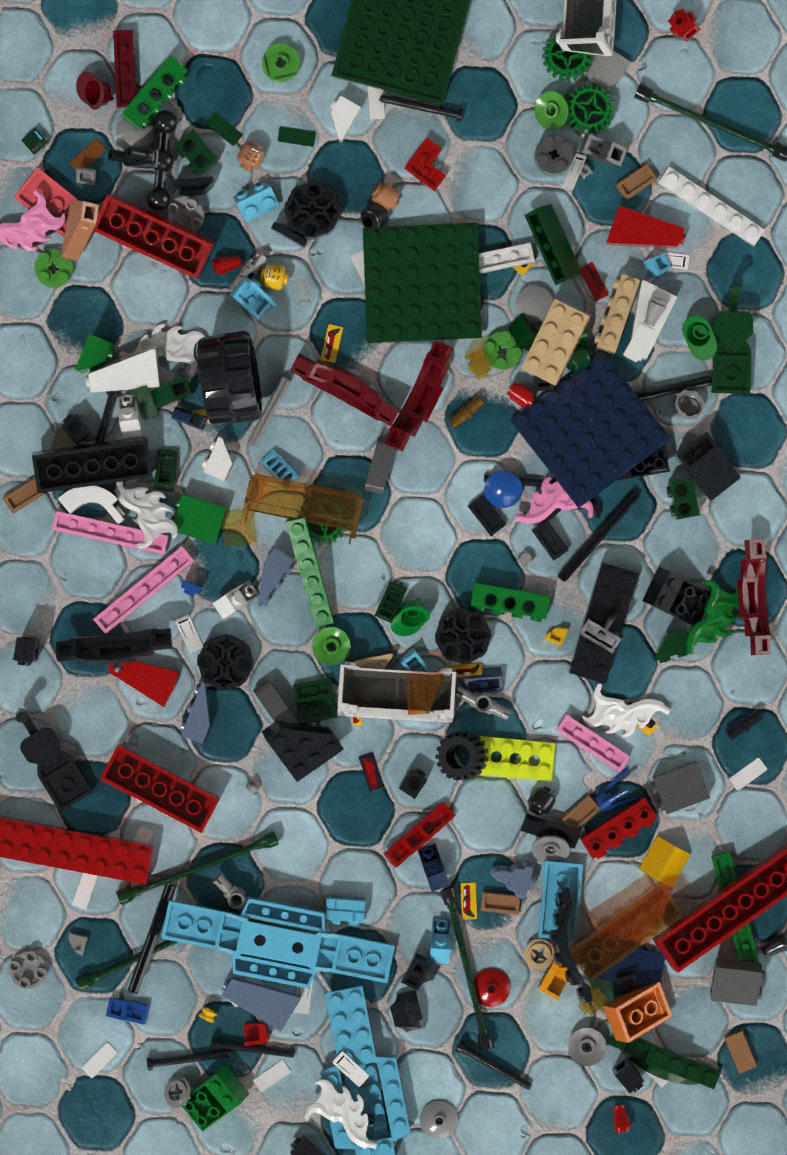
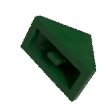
M521 314L508 327L516 344L529 351L539 332L533 324Z

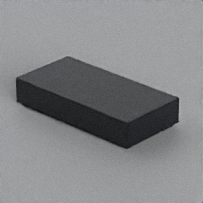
M277 222L273 223L271 229L302 248H306L308 244L307 239Z
M483 495L468 506L490 536H493L506 525Z
M545 519L531 529L553 561L569 551L548 519Z

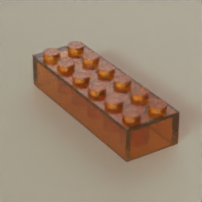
M658 882L570 945L569 949L572 959L587 980L592 982L684 914L664 885Z

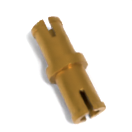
M476 396L465 407L462 406L460 411L450 418L448 422L456 430L467 419L470 420L472 415L485 405L484 402Z

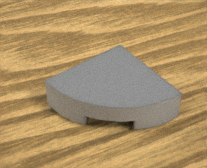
M69 932V942L76 953L83 956L88 936Z

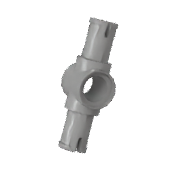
M461 686L458 687L457 691L463 694L456 692L455 698L470 703L469 706L476 708L480 712H485L489 715L492 713L507 721L509 716L503 714V712L510 714L512 709L497 704V701L489 698L487 695L478 692L473 693ZM486 698L488 706L483 709L479 708L477 704L479 699Z
M220 873L218 878L215 877L212 882L224 893L223 895L228 899L229 906L241 911L247 900L245 891L241 887L232 885ZM239 895L241 899L235 901L232 899V896Z

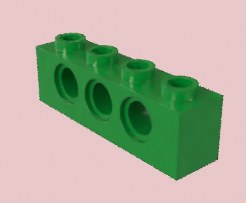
M170 55L121 113L120 117L136 131L140 127L145 129L151 121L149 119L152 113L156 115L163 107L160 103L164 99L169 100L175 93L173 90L175 85L178 84L180 86L186 80L185 73L188 70ZM163 76H169L172 84H165ZM152 90L159 92V99H154L151 96ZM145 105L148 112L141 113L138 106Z
M474 583L470 605L474 606L473 610L485 612V608L493 609V614L504 615V612L512 613L511 617L523 619V615L531 616L530 620L542 622V619L547 618L550 596ZM488 594L496 596L495 604L488 605L485 598ZM508 597H512L515 600V606L510 609L504 604L505 599ZM526 601H532L534 604V609L531 612H526L523 608Z

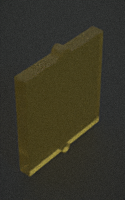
M235 510L233 513H226L222 524L225 547H242L243 545L256 544L253 511L239 512Z

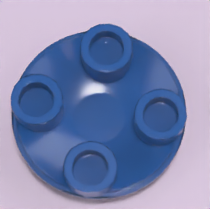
M508 471L490 474L484 486L487 500L499 508H508L515 505L520 500L523 491L519 477Z

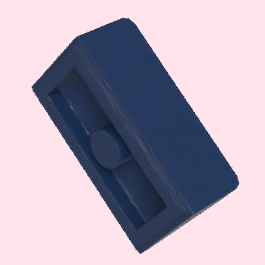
M501 667L482 669L481 675L464 676L465 689L473 693L503 691Z

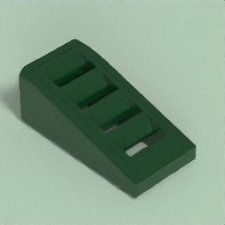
M158 450L154 480L155 490L174 491L178 451ZM162 457H170L173 460H162ZM161 465H170V466H172V467H171V468H163V467H161ZM161 473H170L171 475L163 476ZM160 480L170 481V483H161Z
M390 581L374 616L391 623L407 588ZM391 587L401 591V595L391 592ZM389 594L397 598L398 601L395 602L393 600L388 599L387 595ZM384 602H388L394 605L395 608L392 609L383 604ZM381 609L391 612V616L380 612Z

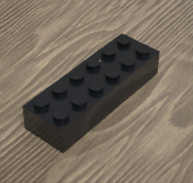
M147 436L32 452L37 493L153 477Z
M600 562L581 629L589 617L604 624L611 609L616 607L618 614L610 628L621 634L639 573ZM579 634L568 673L606 684L616 649L612 654Z

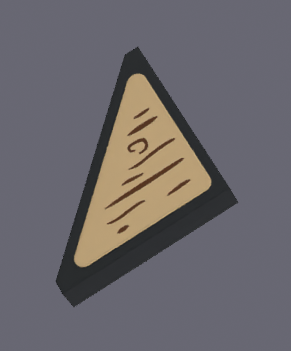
M394 650L350 659L349 662L356 663V666L360 668L387 669L398 652Z

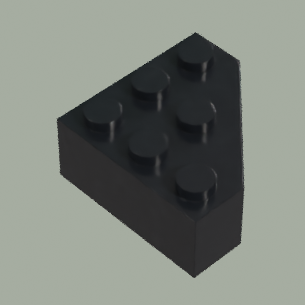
M277 720L261 731L265 740L296 782L344 750L337 736L327 726L317 727L311 726V724H293Z

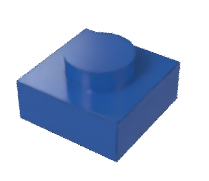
M183 580L181 588H184V593L194 596L195 593L200 594L202 590L201 586Z

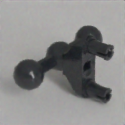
M168 110L158 112L153 120L154 128L159 132L157 149L145 146L137 148L128 147L125 151L114 149L108 151V160L122 162L127 167L153 168L155 170L154 188L148 192L146 197L147 204L155 211L166 209L171 201L170 194L165 189L166 173L174 164V157L169 151L170 133L176 129L178 123L174 113Z

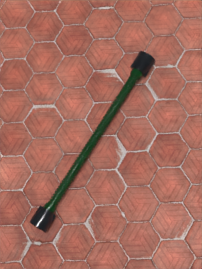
M639 84L634 96L635 99L645 103L649 101L659 103L661 106L668 107L692 119L695 118L699 122L702 121L706 125H711L713 128L720 129V131L722 130L744 141L747 140L751 144H756L758 147L765 148V150L767 149L768 152L772 153L773 157L784 162L787 161L786 145L778 142L777 144L764 142L762 139L755 138L733 127H728L724 123L721 124V122L712 120L710 117L703 116L679 104L676 105V103L669 102L665 98H660V96L658 97L657 94L653 93V89Z
M455 887L440 890L444 905H447V909L451 913L452 925L479 1027V1034L477 1035L480 1051L492 1049L495 1047L493 1038L485 1027V1022H483L484 1019L482 1017V1010H480L481 1006L471 972V965L468 960V953H466L467 950L465 948V941H463L464 938L462 936V929H460L457 910H455L457 907L456 903L458 902Z

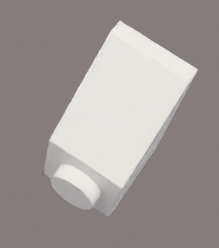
M340 96L338 100L334 99L330 109H332L331 115L338 140L342 143L361 111V107Z

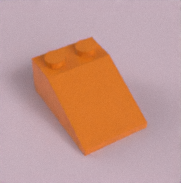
M655 982L619 996L603 1005L615 1040L626 1043L633 1041L673 1017L660 982Z

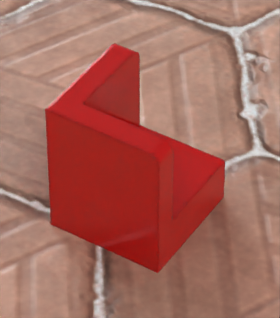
M265 1022L243 1025L245 1046L268 1043Z

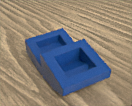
M110 997L106 1016L144 1025L147 1021L150 1005Z

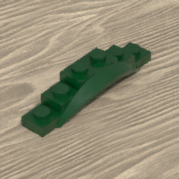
M612 1032L608 1041V1045L620 1049L629 1060L641 1069L670 1082L685 1085L702 1084L714 1089L721 1074V1071L671 1052L640 1037L626 1043L615 1040Z

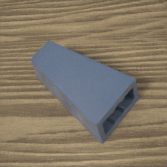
M232 977L230 981L227 979L221 988L224 990L223 997L280 1032L301 1000V996L298 994Z

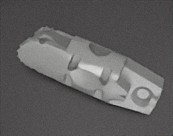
M257 252L252 259L250 258L229 286L228 291L232 293L244 277L256 280L267 258L260 252Z

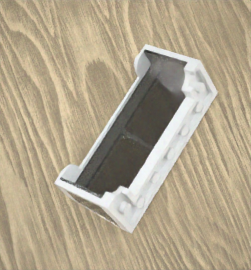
M565 0L563 28H560L559 32L556 33L557 44L560 45L563 51L613 56L617 0Z
M345 662V665H340L338 716L452 723L454 718L456 672H452L450 668H441V671L437 673L360 668L354 662Z

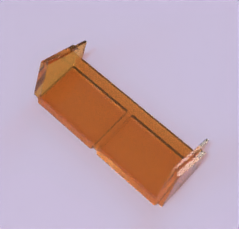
M254 474V477L250 476L242 517H245L244 524H246L250 511L289 519L305 515L307 522L350 530L349 544H351V539L356 538L364 498H360V494L315 485L307 487L305 483Z

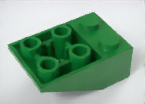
M225 1064L190 1092L191 1099L187 1101V1105L182 1107L203 1132L240 1105L250 1093Z

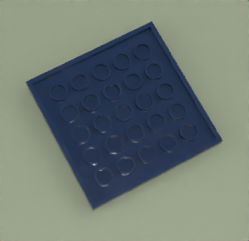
M602 351L591 359V364L579 372H573L557 384L554 390L548 391L533 402L530 407H526L510 419L513 426L578 509L671 440L670 435Z

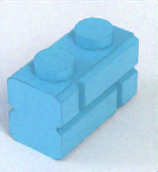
M327 895L325 920H329V924H341V921H346L348 925L360 926V923H364L365 898Z

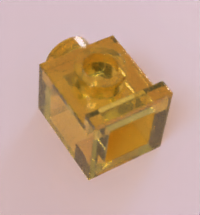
M483 349L464 356L465 361H470V363H467L470 373H475L478 380L488 376L487 372H490L491 369Z
M597 985L591 988L592 999L596 1000L594 1006L589 1005V1002L583 1003L581 999L579 1000L581 1004L578 1006L585 1015L589 1013L592 1016L609 1002Z

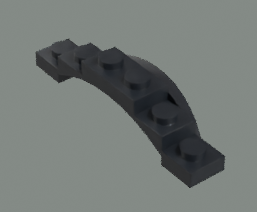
M171 628L149 629L117 635L71 638L66 641L56 642L57 662L77 660L78 664L97 662L98 666L136 661V657L154 655L156 650L172 649Z
M569 887L559 888L556 898L562 908L554 909L555 914H553L554 924L558 925V928L552 929V934L549 935L551 945L555 947L556 952L553 954L554 961L559 968H567V971H565L567 982H570V985H578L579 988H576L578 999H581L583 1003L592 1002L590 983L575 966L568 945V920L573 908Z

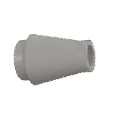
M652 297L648 302L644 323L655 326L667 308L665 307L667 302Z

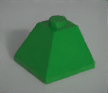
M88 334L75 370L83 374L107 363L108 359L112 360L115 353L114 344Z

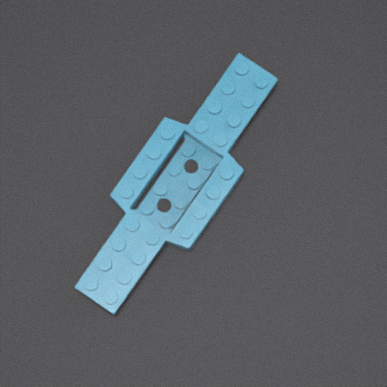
M248 896L240 914L169 900L161 939L216 949L232 954L233 974L308 989L317 971L332 972L387 983L395 949L394 944L325 931L324 911ZM247 918L317 931L318 933L312 934L249 921ZM257 935H263L266 939L265 943L261 946L256 945L254 942ZM296 942H300L303 945V950L300 953H295L292 950V946Z
M362 985L325 992L336 1055L338 1056L343 1051L369 1075L367 1078L368 1083L364 1087H358L345 1074L344 1077L346 1088L349 1090L351 1098L355 1102L358 1101V1094L363 1098L364 1107L361 1114L374 1115L375 1121L372 1124H368L366 1137H368V1140L377 1141L376 1149L368 1147L365 1149L351 1141L341 1122L337 1121L334 1123L330 1121L334 1146L339 1149H355L356 1155H395L393 1142L411 1134L396 1056L376 1055ZM376 1063L378 1064L379 1075H380V1080H381V1085H382V1090H383V1095H384V1100H385V1105H386V1110H387V1116H388L390 1131L388 1130V1127H387V1122H386V1117H385V1112H384V1107H383V1101H382V1096H381V1091H380V1086H379V1081H378V1076H377V1071H376V1065H375ZM334 1064L322 1069L320 1072L321 1079L330 1081L338 1093H343L340 1069Z

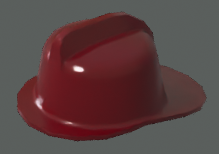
M88 71L82 72L78 76L76 82L77 94L91 109L97 110L101 106L107 105L109 101L114 100V97L111 95L110 85L107 82L98 79Z

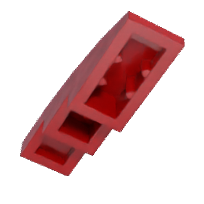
M443 801L384 852L383 855L397 868L456 815Z

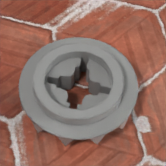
M183 1077L172 1078L165 1087L164 1095L166 1102L175 1108L187 1105V1101L191 1099L190 1092L193 1091L190 1088V1082ZM179 1089H180V1090H183V1092L180 1093L179 1095L174 1094V1093L178 1092Z

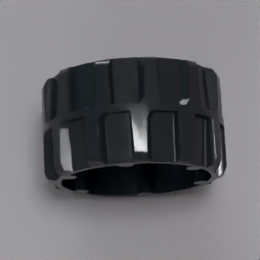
M238 331L199 339L197 346L199 377L204 406L210 424L218 426L260 419L262 415L260 377L255 349L249 332Z

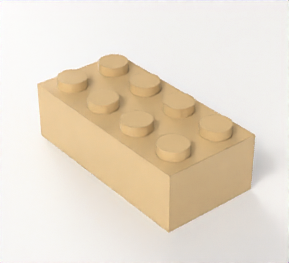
M555 298L521 369L556 386L591 315Z

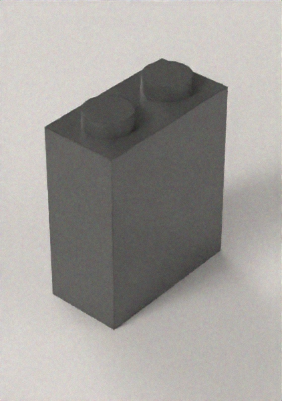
M696 761L652 777L654 781L651 782L654 793L658 792L660 800L657 801L661 811L665 810L666 814L710 799Z
M716 958L710 988L711 1001L757 1006L758 999L762 998V988H760L761 982L764 983L765 971H762V964Z

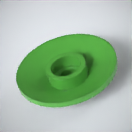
M547 91L541 94L535 104V117L538 123L545 129L555 130L562 127L566 122L569 113L566 99L556 91Z
M327 627L316 634L312 649L315 657L321 663L337 665L348 657L351 644L349 637L343 630L336 627ZM333 642L335 649L330 650L328 644Z

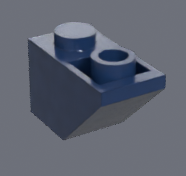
M436 843L418 849L431 891L450 886Z

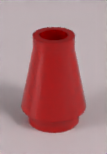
M239 255L216 257L215 260H212L216 275L220 274L222 276L242 266Z
M625 1105L613 1106V1129H615V1133L631 1131L630 1126L632 1125L625 1110Z

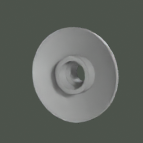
M548 835L536 839L532 844L531 851L533 856L541 862H545V860L561 862L569 856L570 846L563 838Z
M589 1027L581 1028L571 1035L568 1041V1052L577 1064L592 1066L600 1062L604 1057L606 1042L603 1035L596 1029ZM586 1042L590 1043L588 1049L583 1048V1044Z
M436 1100L428 1103L423 1108L420 1115V1124L428 1136L435 1139H443L450 1136L457 1128L458 1115L450 1103ZM437 1118H442L443 1122L441 1124H437L435 1120Z

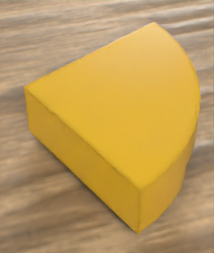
M564 627L552 629L546 634L544 639L562 647L569 629Z

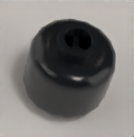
M373 203L361 212L360 218L366 229L376 231L387 224L389 214L384 206Z
M546 786L535 788L527 800L529 810L538 816L548 814L556 801L552 795L554 792Z

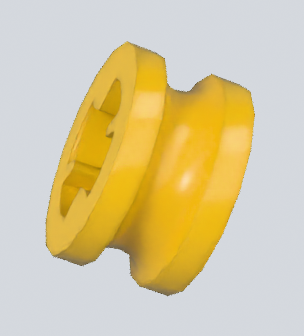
M202 1006V1013H199L198 1016L214 1023V1016H217L218 1013Z

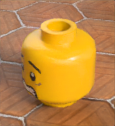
M267 264L265 268H262L260 283H263V286L267 289L281 290L284 284H288L289 273H285L284 266Z

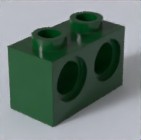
M194 129L175 143L178 147L176 152L182 159L186 157L190 162L187 166L194 174L198 173L201 176L218 163L217 158ZM193 142L195 147L193 150L187 151L184 149L185 144ZM199 157L207 159L206 164L203 166H198L196 160Z
M693 478L668 482L669 486L666 487L667 496L672 499L673 504L670 505L671 516H675L676 520L699 516ZM678 484L685 487L683 495H678L675 491ZM682 503H686L689 506L687 514H682L679 511V506Z

